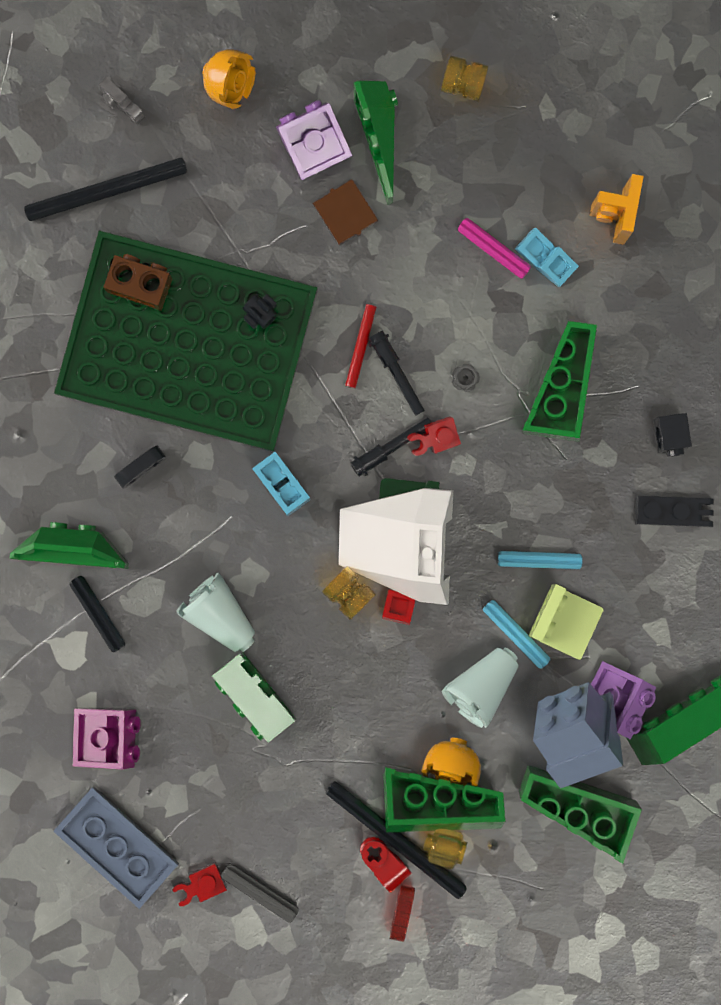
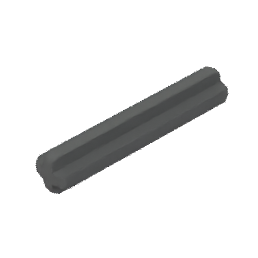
M228 864L221 875L224 881L286 922L291 923L295 919L299 911L296 906L234 865Z

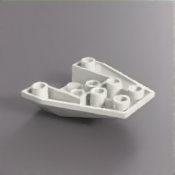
M423 488L341 508L339 565L419 602L448 605L450 576L444 575L446 523L452 520L453 490Z

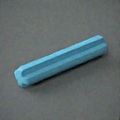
M500 551L498 553V565L502 567L581 569L583 561L581 554L517 551Z
M491 600L484 606L483 611L538 668L542 669L549 663L550 657L496 601Z

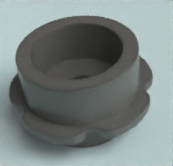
M470 364L456 367L452 373L454 379L452 381L453 386L457 390H464V392L474 390L475 385L480 380L479 373ZM463 376H467L468 380L464 381Z

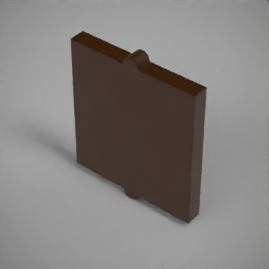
M352 179L337 189H330L329 194L313 203L338 245H341L355 235L360 236L363 230L378 222L377 217Z

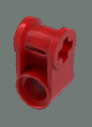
M368 837L361 843L360 853L364 863L390 893L412 874L405 863L378 837ZM371 846L374 849L378 848L379 856H369L368 848Z

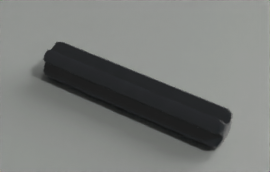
M78 576L69 583L71 589L111 652L114 653L125 646L124 640L85 578Z

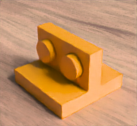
M632 174L623 188L622 195L599 191L591 205L589 216L596 217L597 221L603 223H612L613 220L617 221L613 243L624 245L634 231L644 176Z

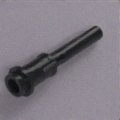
M382 330L368 338L370 341L369 347L374 348L384 369L388 367L411 410L417 416L425 410L397 362L400 358L388 340L389 334L385 335Z
M427 417L383 446L378 444L360 457H353L354 460L350 462V465L358 477L362 475L367 476L369 470L387 461L388 455L409 443L410 441L407 439V436L412 433H425L424 425L432 423L431 420Z

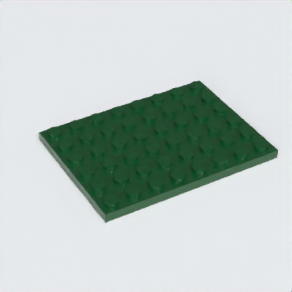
M98 231L54 394L274 452L318 288ZM124 254H128L140 259V264L150 267L151 263H155L167 268V273L171 275L172 282L162 311L109 294L103 288L115 255L123 258ZM131 270L122 271L119 275V281H129L132 278L133 272ZM158 279L149 280L146 284V290L155 291L158 289L160 281ZM256 294L261 298L268 294L277 303V307L274 310L278 313V316L265 329H262L259 325L253 329L243 318L247 314L243 310L244 305Z

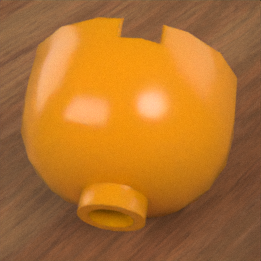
M233 49L219 51L213 55L205 64L202 73L204 89L207 95L224 107L230 109L239 108L241 104L238 102L241 101L242 96L246 99L249 97L254 85L256 70L250 64V60H253L252 56Z
M452 737L450 742H439L429 750L421 773L428 777L430 772L436 775V780H448L450 783L464 786L467 783H472V786L477 787L481 773V763L475 751L467 747V741Z

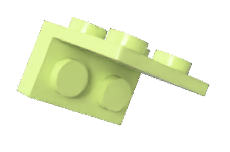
M552 584L531 628L529 637L580 660L603 613V608L566 591V588Z

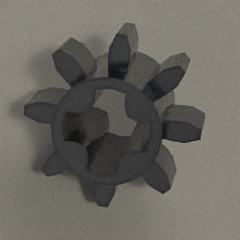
M256 294L244 305L243 310L247 314L243 318L253 329L258 325L265 329L278 316V313L274 310L277 307V303L268 294L263 298Z

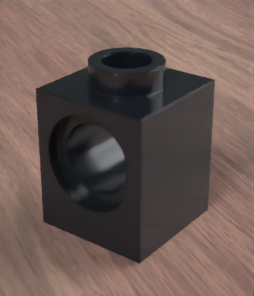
M687 413L660 416L653 420L658 453L667 452V457L684 455L685 449L692 447Z

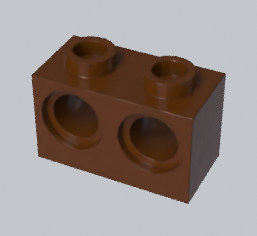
M124 254L122 258L115 255L103 288L109 294L162 311L172 277L167 273V268L159 264L151 263L149 267L140 264V259L134 256ZM131 270L133 275L129 281H119V275L122 271ZM151 279H158L160 281V285L155 291L146 290V284Z

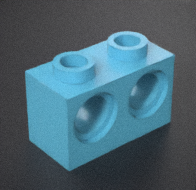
M276 452L252 468L287 516H290L311 500Z

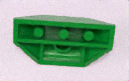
M50 522V527L39 528L10 553L9 558L97 567L129 568V563L104 533L96 531V526L79 525L78 530L67 529L68 524Z

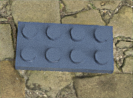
M95 787L90 789L53 831L139 909L179 865L170 854Z

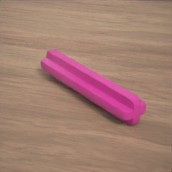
M465 218L458 227V231L519 278L523 279L531 268L527 262L469 218Z

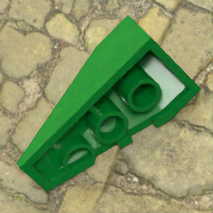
M386 81L354 82V102L387 205L393 203L395 106H398L397 97L394 89H388Z

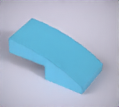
M533 228L515 248L526 261L558 287H561L579 267L560 247H555L537 228Z

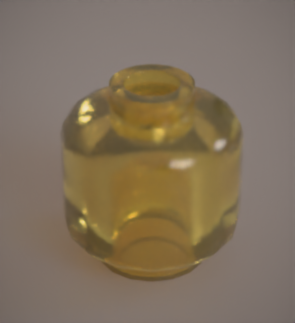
M437 829L433 835L427 834L423 850L428 851V861L430 863L453 869L457 864H462L468 842L464 841V836L461 832Z

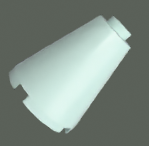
M216 573L215 577L213 575L210 576L189 595L191 598L188 605L183 602L177 609V614L181 618L234 652L238 650L244 652L255 641L252 638L255 634L254 629L219 573Z
M496 648L443 688L442 694L450 705L455 702L460 708L458 712L478 727L482 728L484 726L486 728L495 715L519 667L516 662L518 658L508 648L503 650Z

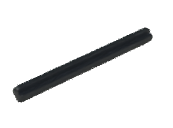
M177 158L26 205L24 207L25 215L29 221L38 220L186 174L187 167L183 158Z
M335 781L330 784L326 790L327 796L456 899H460L465 894L467 887L464 883L400 832H386V821Z

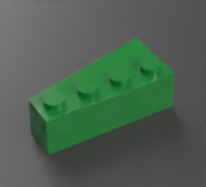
M568 321L522 430L523 434L580 442L597 325Z
M527 765L519 789L521 801L548 818L557 821L565 826L567 830L581 836L601 851L603 850L623 864L642 811L638 802L581 782L560 788L547 771Z
M385 767L383 780L386 832L501 829L506 822L503 792L471 785H459L450 783L448 780L422 777L419 774L398 772L396 769Z

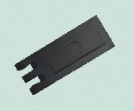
M636 496V525L713 527V521H702V516H714V510L702 509V504L714 505V499Z

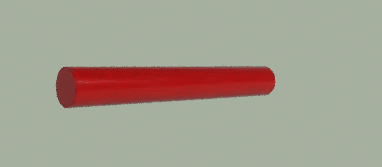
M370 304L365 306L345 384L346 387L356 389L377 308Z

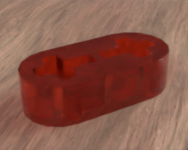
M400 885L389 936L391 940L400 942L405 940L414 900V887Z

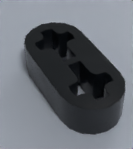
M156 445L119 471L114 478L122 489L127 488L164 461L166 456L159 446Z

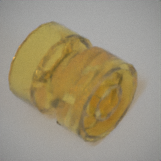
M450 56L441 92L455 96L461 92L464 98L479 102L489 66L477 62L467 65L466 59Z
M347 566L322 593L332 603L338 602L340 604L339 610L351 620L376 593L366 583L360 584L358 582L359 576Z

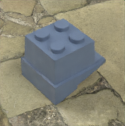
M587 682L579 686H572L564 692L554 696H547L538 701L533 741L547 761V772L560 788L623 766L621 741L617 733L614 700L611 692L600 696L594 687Z

